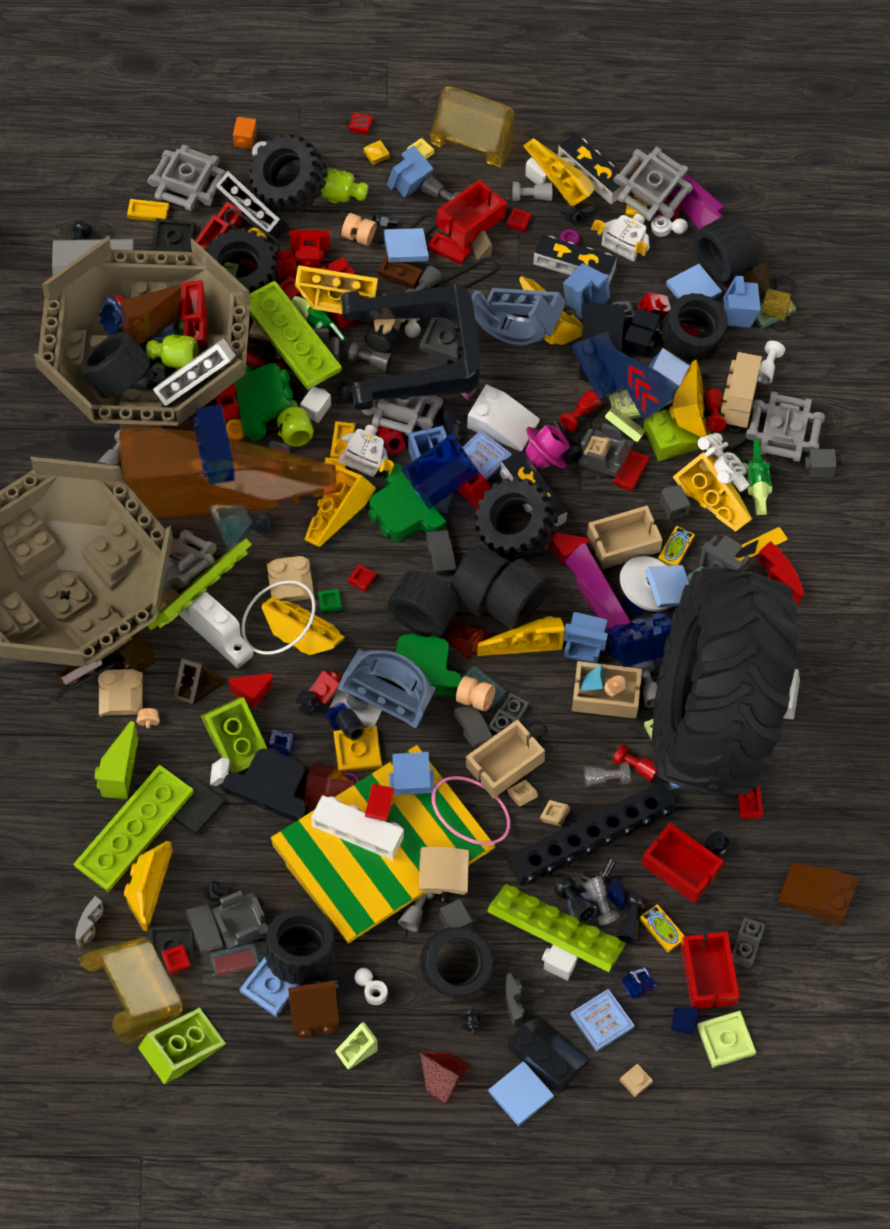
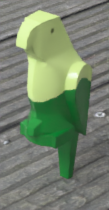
M295 296L291 300L311 328H327L330 332L332 327L343 341L346 340L326 311L312 309L304 298Z
M754 439L753 461H749L748 482L750 486L748 487V494L755 500L756 515H767L766 499L768 494L772 492V482L769 473L770 463H766L761 458L759 439Z

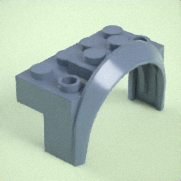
M492 288L488 299L485 298L481 291L475 290L471 297L475 321L494 338L513 345L536 343L541 341L545 335H552L566 303L559 292ZM513 314L528 315L529 318L513 316ZM508 316L507 321H506V323H505V325H504V328L501 329V327H502L503 324H504L505 318Z
M358 649L337 688L397 717L414 728H417L436 690L435 687L430 685L424 672L408 658L390 651L369 650L364 652ZM377 660L373 671H371L374 661ZM376 676H381L389 680H392L393 682L400 685L406 691H403L400 688H397L383 681L382 679L377 678ZM416 680H417V684H416V686H415V688H414V691H411L412 688H413V686H414V684H415V682H416Z

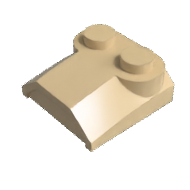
M296 556L275 559L267 564L269 585L286 580L298 581L306 585L314 596L309 559ZM281 584L270 589L271 597L274 596L281 601L293 602L311 599L307 590L297 584Z
M134 669L106 670L99 674V717L135 715L143 709L142 672Z

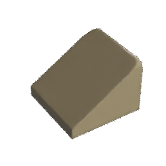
M484 230L479 233L471 244V249L478 261L489 258L492 255V244Z

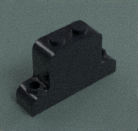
M276 749L258 750L245 775L230 773L226 775L221 784L223 793L296 822L307 815L306 802L297 797L306 779L305 770L301 764L302 761L293 756L287 758Z

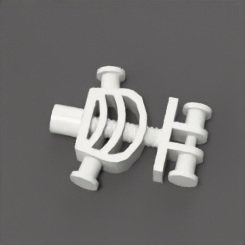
M714 433L698 440L699 448L702 450L706 449L707 451L704 455L709 457L715 454L718 458L714 463V468L718 473V480L721 483L727 484L733 482L740 492L748 488L750 484L744 477V475L748 474V465L742 463L735 454L730 452L724 454L722 450L728 446V443H722L723 438L721 434Z

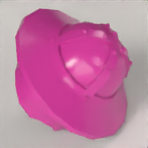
M545 425L540 431L528 426L526 432L529 444L525 452L531 463L541 469L550 465L565 468L567 463L563 459V454L569 449V442L565 436L551 425ZM552 433H554L561 441L556 440L552 436Z

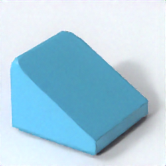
M599 665L584 676L581 687L582 691L603 689L605 681L603 665Z

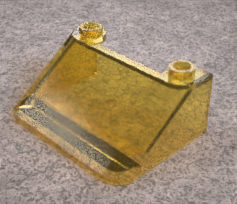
M445 86L440 94L430 134V143L441 147L449 139L486 152V162L488 164L502 167L513 144L515 113L507 105L451 86Z
M133 939L88 952L78 958L83 968L87 971L93 972L104 967L125 1009L114 1017L112 1023L117 1037L125 1045L181 1013L182 1002L153 945L148 939Z

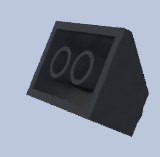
M540 1016L525 1023L513 1035L508 1044L510 1052L522 1062L524 1061L533 1072L559 1094L590 1062L584 1054Z

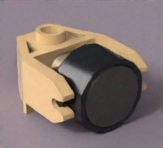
M375 319L364 337L366 344L375 351L390 352L399 336L398 330L401 322H404L405 319Z

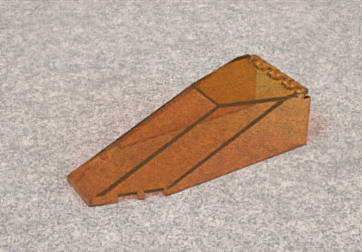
M131 427L119 433L123 482L127 481L129 488L156 519L277 508L279 501L292 498L293 503L299 502L298 496L313 493L315 498L337 492L336 467L333 464L207 432Z

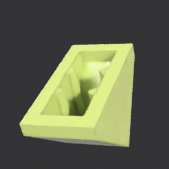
M363 1022L335 1052L346 1068L351 1069L377 1051V1039L365 1022Z

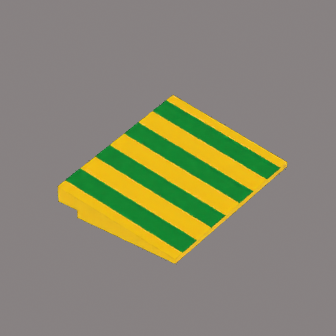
M416 745L405 753H417L422 751ZM393 760L335 796V798L347 806L354 805L365 813L372 783L390 787L389 773H393ZM429 761V769L434 772L435 787L443 778ZM446 782L440 784L435 793V802L440 815L447 824L465 837L476 841L490 842L489 837ZM432 793L395 795V800L386 822H394L404 829V839L393 861L312 827L311 816L315 810L271 837L273 847L283 858L287 868L347 944L427 893L419 890L420 849L422 847H449L469 850L468 865L495 848L494 844L479 845L468 842L451 832L441 822L433 808Z

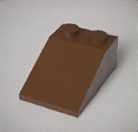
M180 285L120 301L123 330L130 333L138 344L151 341L181 317L182 300Z
M792 863L777 903L841 927L859 879L837 870Z
M334 981L288 988L294 1037L309 1038L317 1033L329 1035L335 1033L336 1030H340Z

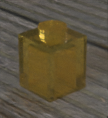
M768 288L761 315L785 321L786 315L791 314L793 302H790L791 294Z

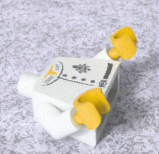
M635 214L632 219L621 215L618 219L606 223L595 220L591 227V230L598 231V235L603 233L602 246L633 262L638 252L645 256V253L649 250V236L646 234V226L643 225L645 219L640 214Z
M367 425L365 430L357 429L355 433L346 434L337 439L332 447L333 450L337 449L340 451L341 456L338 462L374 477L378 469L380 472L383 470L388 472L389 470V474H391L394 463L388 459L386 449L383 447L384 440L376 436L377 428L372 425Z

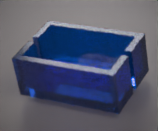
M221 404L197 408V417L193 418L204 478H209L210 485L234 481L233 459Z
M453 434L401 469L428 509L480 474Z
M657 613L647 619L640 618L628 624H616L612 628L606 629V633H608V652L623 667L664 657V646L667 636L671 631L672 620L666 614Z

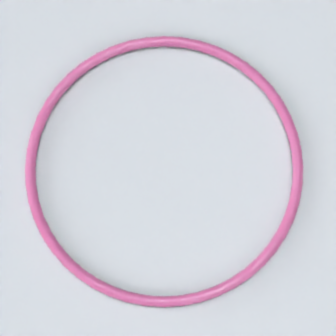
M452 776L440 780L435 785L432 791L433 808L441 822L455 835L479 845L499 843L508 835L510 830L509 813L498 796L495 799L505 812L507 829L504 835L495 841L482 842L465 837L448 825L440 815L435 802V793L440 784L448 780L458 779L472 782L484 789L480 782L466 777Z

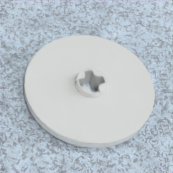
M638 556L627 561L620 572V584L625 595L634 604L648 611L659 612L671 608L657 606L645 569L649 566L667 565L658 559L647 556Z

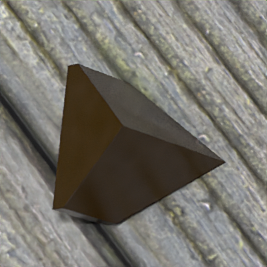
M764 262L741 275L744 277V282L758 283L760 301L769 296L768 262ZM732 281L724 286L729 289Z
M182 658L173 698L194 704L225 683L204 664Z

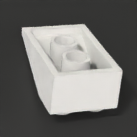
M486 384L468 414L467 428L477 433L481 430L493 440L522 451L529 441L526 432L527 427L536 429L540 419L505 392Z

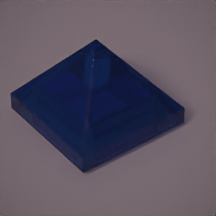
M625 595L621 606L623 610L641 616L643 608L634 604Z

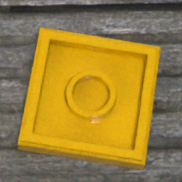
M377 726L364 727V734L357 740L346 738L341 730L334 731L339 773L373 770L382 767Z

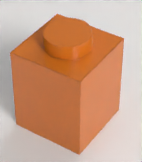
M237 117L233 132L234 147L253 149L257 133L256 119Z

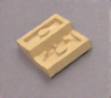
M422 847L420 849L419 890L441 894L445 891L465 895L468 892L469 850L449 847Z

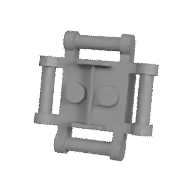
M184 144L180 150L176 149L175 153L165 150L161 155L162 159L156 170L147 180L149 185L153 187L159 186L155 192V199L160 201L163 199L180 205L188 211L193 210L196 200L210 206L213 202V196L218 189L215 185L226 174V171L217 168L220 157L215 155L209 156L192 150ZM211 175L215 176L209 189L206 193H204V190L206 189L209 183V177ZM168 189L173 192L188 196L189 198L186 200L175 195L166 193L165 191Z
M655 147L649 155L636 149L632 154L633 157L621 173L617 174L613 179L617 185L625 187L617 200L621 203L625 202L643 214L649 222L658 210L666 218L671 219L674 215V210L686 194H690L693 190L692 185L682 179L689 168L685 165H680L662 153V149L659 147ZM639 161H641L642 164L639 166V168L636 170L633 176L628 180L626 177L633 170L636 164ZM676 186L680 187V191L668 206L665 205L664 201ZM632 192L635 198H637L645 205H651L652 207L649 210L648 208L637 202L635 199L630 197L628 194Z
M772 391L769 404H765L761 400L753 401V413L750 428L746 432V438L752 441L759 439V442H761L760 451L763 455L768 453L792 458L793 461L799 462L802 451L810 452V449H819V434L825 415L821 412H809L812 399L806 398L803 400L779 395L778 392ZM775 403H780V406H775ZM761 413H766L763 433L757 431ZM807 422L813 423L809 442L804 441Z
M437 396L380 399L378 404H375L376 400H373V407L371 409L361 411L365 415L375 414L372 426L387 427L404 432L405 435L409 436V433L414 432L415 426H419L422 430L432 429L433 419L437 411L442 407L443 400ZM425 404L430 405L431 407L426 417H421ZM382 416H383V417L390 418V419H394V420H397V421H401V422L408 423V425L403 424V423H399V422H396V421H392V420H389V419L382 418Z
M188 530L182 531L180 538L177 540L172 537L163 591L168 590L170 587L176 590L181 587L184 588L201 571L213 566L215 559L212 555L216 551V544L210 541L206 542L194 536ZM191 543V544H193V545H195V546L201 548L202 550H201V551H198V550H196V549H194V548L188 546V544Z

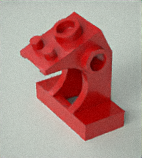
M290 230L291 251H295L296 262H299L300 266L320 269V262H324V252H330V230ZM304 242H316V244H304Z

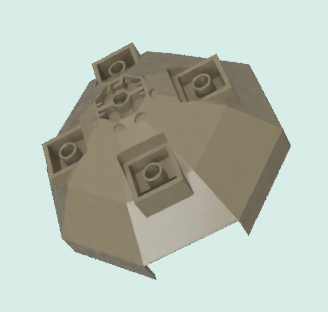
M107 236L42 283L44 307L38 354H34L36 367L93 423L120 424L121 432L162 433L163 425H180L245 375L250 314L249 290L192 238V252L115 250L111 249L110 237ZM202 280L207 307L208 346L198 347V356L223 338L236 356L167 406L163 404L153 389L155 387H151L150 382L146 389L133 387L114 397L102 398L81 373L80 365L85 356L97 344L111 336L104 331L102 324L99 322L102 319L99 313L101 312L104 300L109 295L122 296L126 300L176 285H180L182 296V282ZM181 317L174 322V331H177L179 322L184 323Z
M30 457L33 470L0 491V658L86 667L94 661L97 663L130 641L131 636L158 619L172 544L171 525L166 530L123 481L120 466Z

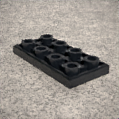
M584 303L582 341L607 332L616 350L621 352L625 305ZM580 364L579 380H589Z

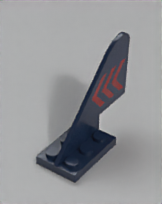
M607 332L577 342L572 346L599 400L627 389L642 420L649 418L673 401L674 391L667 379L657 371L616 350Z

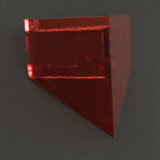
M458 625L445 637V640L463 657L469 660L477 653L479 642L492 638L497 633L484 632L480 629Z
M313 764L307 777L305 805L317 807L322 795L328 798L330 796L335 797L351 781L335 767Z
M419 1052L426 1092L446 1104L469 1069L470 1064L452 1053Z

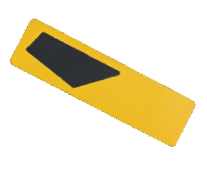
M778 527L743 544L735 559L741 562L746 555L752 558L758 555L759 551L768 542L771 541L773 544L778 545L788 540L781 528Z

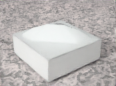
M222 757L212 764L210 785L218 786L223 782L229 772V759Z

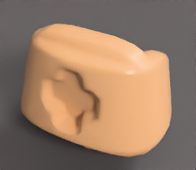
M621 675L612 677L606 682L604 691L609 696H614L627 688L625 678Z
M144 708L138 713L137 723L141 726L146 725V728H150V725L156 726L160 722L156 709Z

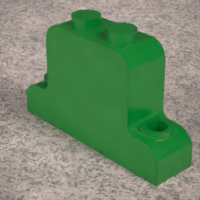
M269 363L258 369L246 364L245 375L235 382L243 434L253 442L265 436L267 432L266 423L269 420L278 417L283 410L292 407L291 398H293V393L289 388V374L275 363Z
M398 463L394 464L391 474H389V470L387 472V478L385 479L387 487L370 498V511H368L370 519L373 522H377L383 535L389 537L394 542H401L419 530H423L425 533L446 530L444 518Z
M417 634L399 637L396 653L411 660L424 672L430 685L436 688L434 694L456 697L462 678L459 673L447 670L449 650L447 641L437 636L421 637ZM376 676L377 678H380L383 681L397 688H400L401 690H404L400 685L393 682L392 680H389L381 676ZM416 680V682H415V684H414V686H413V688H412L411 691H414V688H415V686H416V684H417V680Z

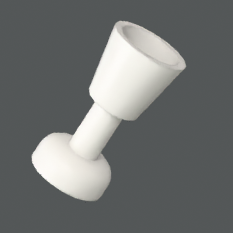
M768 341L765 345V352L768 356L760 365L757 381L761 384L767 385L772 383L775 369L774 360L783 356L785 352V347L777 341Z

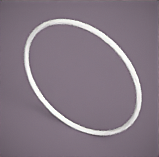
M292 580L280 581L262 590L251 601L243 616L241 628L243 639L248 644L249 642L245 635L246 617L255 601L266 591L281 584H297L307 590L312 600L310 620L296 640L284 648L275 651H261L250 645L254 652L265 655L280 653L295 645L306 634L315 615V599L311 590L306 585Z

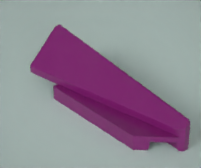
M686 173L682 179L691 184L693 190L690 194H686L681 201L680 207L697 228L700 229L722 217L724 206ZM678 186L670 194L673 199L681 189Z
M582 543L564 561L577 576L574 583L595 616L607 620L606 632L612 634L618 632L627 635V638H632L634 627L585 543Z

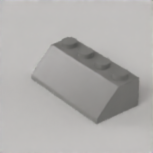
M110 239L111 249L134 250L133 239ZM53 240V275L102 240Z

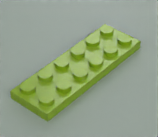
M276 281L249 294L250 316L307 390L342 371V366Z
M247 538L228 550L213 566L204 571L161 609L158 619L148 625L150 630L156 626L162 628L168 622L175 619L181 610H184L193 603L192 600L203 594L207 590L206 588L220 579V576L230 570L235 562L247 555L246 549L252 545Z
M159 765L73 864L74 867L109 892L192 796L194 790Z
M507 884L504 885L489 905L487 911L607 972L611 970L626 944L617 937L610 936L595 926L580 923L576 917L570 916L558 908L550 906L536 897L529 896L519 891L516 887Z

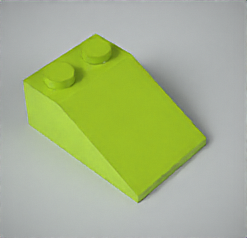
M670 410L656 412L645 419L643 429L658 462L700 449L698 440L702 437L679 427L676 418L672 419ZM707 429V435L712 434L711 431Z
M239 697L201 715L208 734L221 758L229 759L230 773H238L248 768L256 752L260 749H267L244 697Z
M129 722L101 758L100 767L97 766L95 769L97 789H100L102 797L128 800L138 745L135 722Z
M198 1008L148 1033L138 1049L161 1081L166 1084L185 1074L225 1046L226 1043L203 1011Z

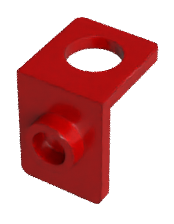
M383 426L377 427L376 435L384 440V447L389 457L406 450L401 431ZM397 438L399 446L396 449H391L389 447L390 441Z

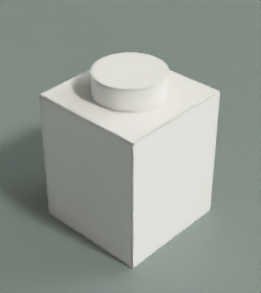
M531 157L526 163L525 176L535 184L551 182Z
M314 386L300 403V407L307 411L311 420L319 423L331 406V395L326 390Z
M553 945L551 949L547 948L542 957L544 961L543 969L568 981L577 964L578 957Z

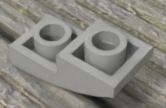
M96 896L85 908L76 929L75 938L80 948L93 939L96 931L93 921L96 922L103 914L102 901Z

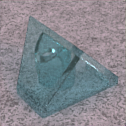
M211 504L209 506L227 549L230 550L238 543L252 521L245 505Z

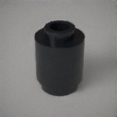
M348 708L338 712L335 722L345 737L350 740H357L362 737L364 725L354 710Z

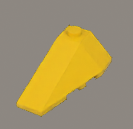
M533 138L523 145L570 206H574L586 199L595 190L588 177Z
M523 276L519 279L523 290L546 291L532 279ZM562 310L552 335H545L544 340L550 344L564 345L582 336L583 324L574 315L570 316Z
M694 360L674 395L670 413L672 419L676 418L679 427L700 437L707 436L706 418L702 419L704 417L703 411H705L702 396L704 395L703 383L698 362Z
M703 452L675 474L673 478L678 485H681L687 496L694 498L703 508L710 510L719 520L736 532L752 520L733 482L727 484L721 483L718 480V473L714 468V463L718 459L717 456L714 454L706 457L704 455L706 452Z
M336 465L324 484L323 489L325 493L323 499L318 501L317 506L319 509L317 515L312 518L304 540L318 547L322 546L367 504L376 487L362 475Z
M549 616L479 642L477 645V656L562 650L564 625L561 618Z

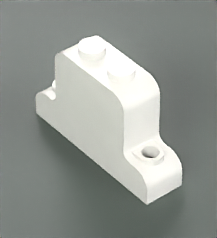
M207 592L192 600V604L179 612L180 617L237 669L254 656L250 645L241 637L240 625L237 619ZM239 647L241 650L236 651L234 648Z

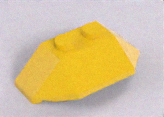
M298 265L295 286L312 309L342 314L340 296L345 292L357 291L360 294V299L375 297L378 278Z
M274 596L263 603L261 607L273 635L289 644L300 636L311 617V612L299 605L281 601ZM314 615L306 634L293 646L302 653L312 655L335 648L344 640V636L340 634L334 625Z
M169 841L138 857L137 864L133 863L131 868V883H127L125 887L124 897L127 898L128 906L143 931L148 932L173 851Z

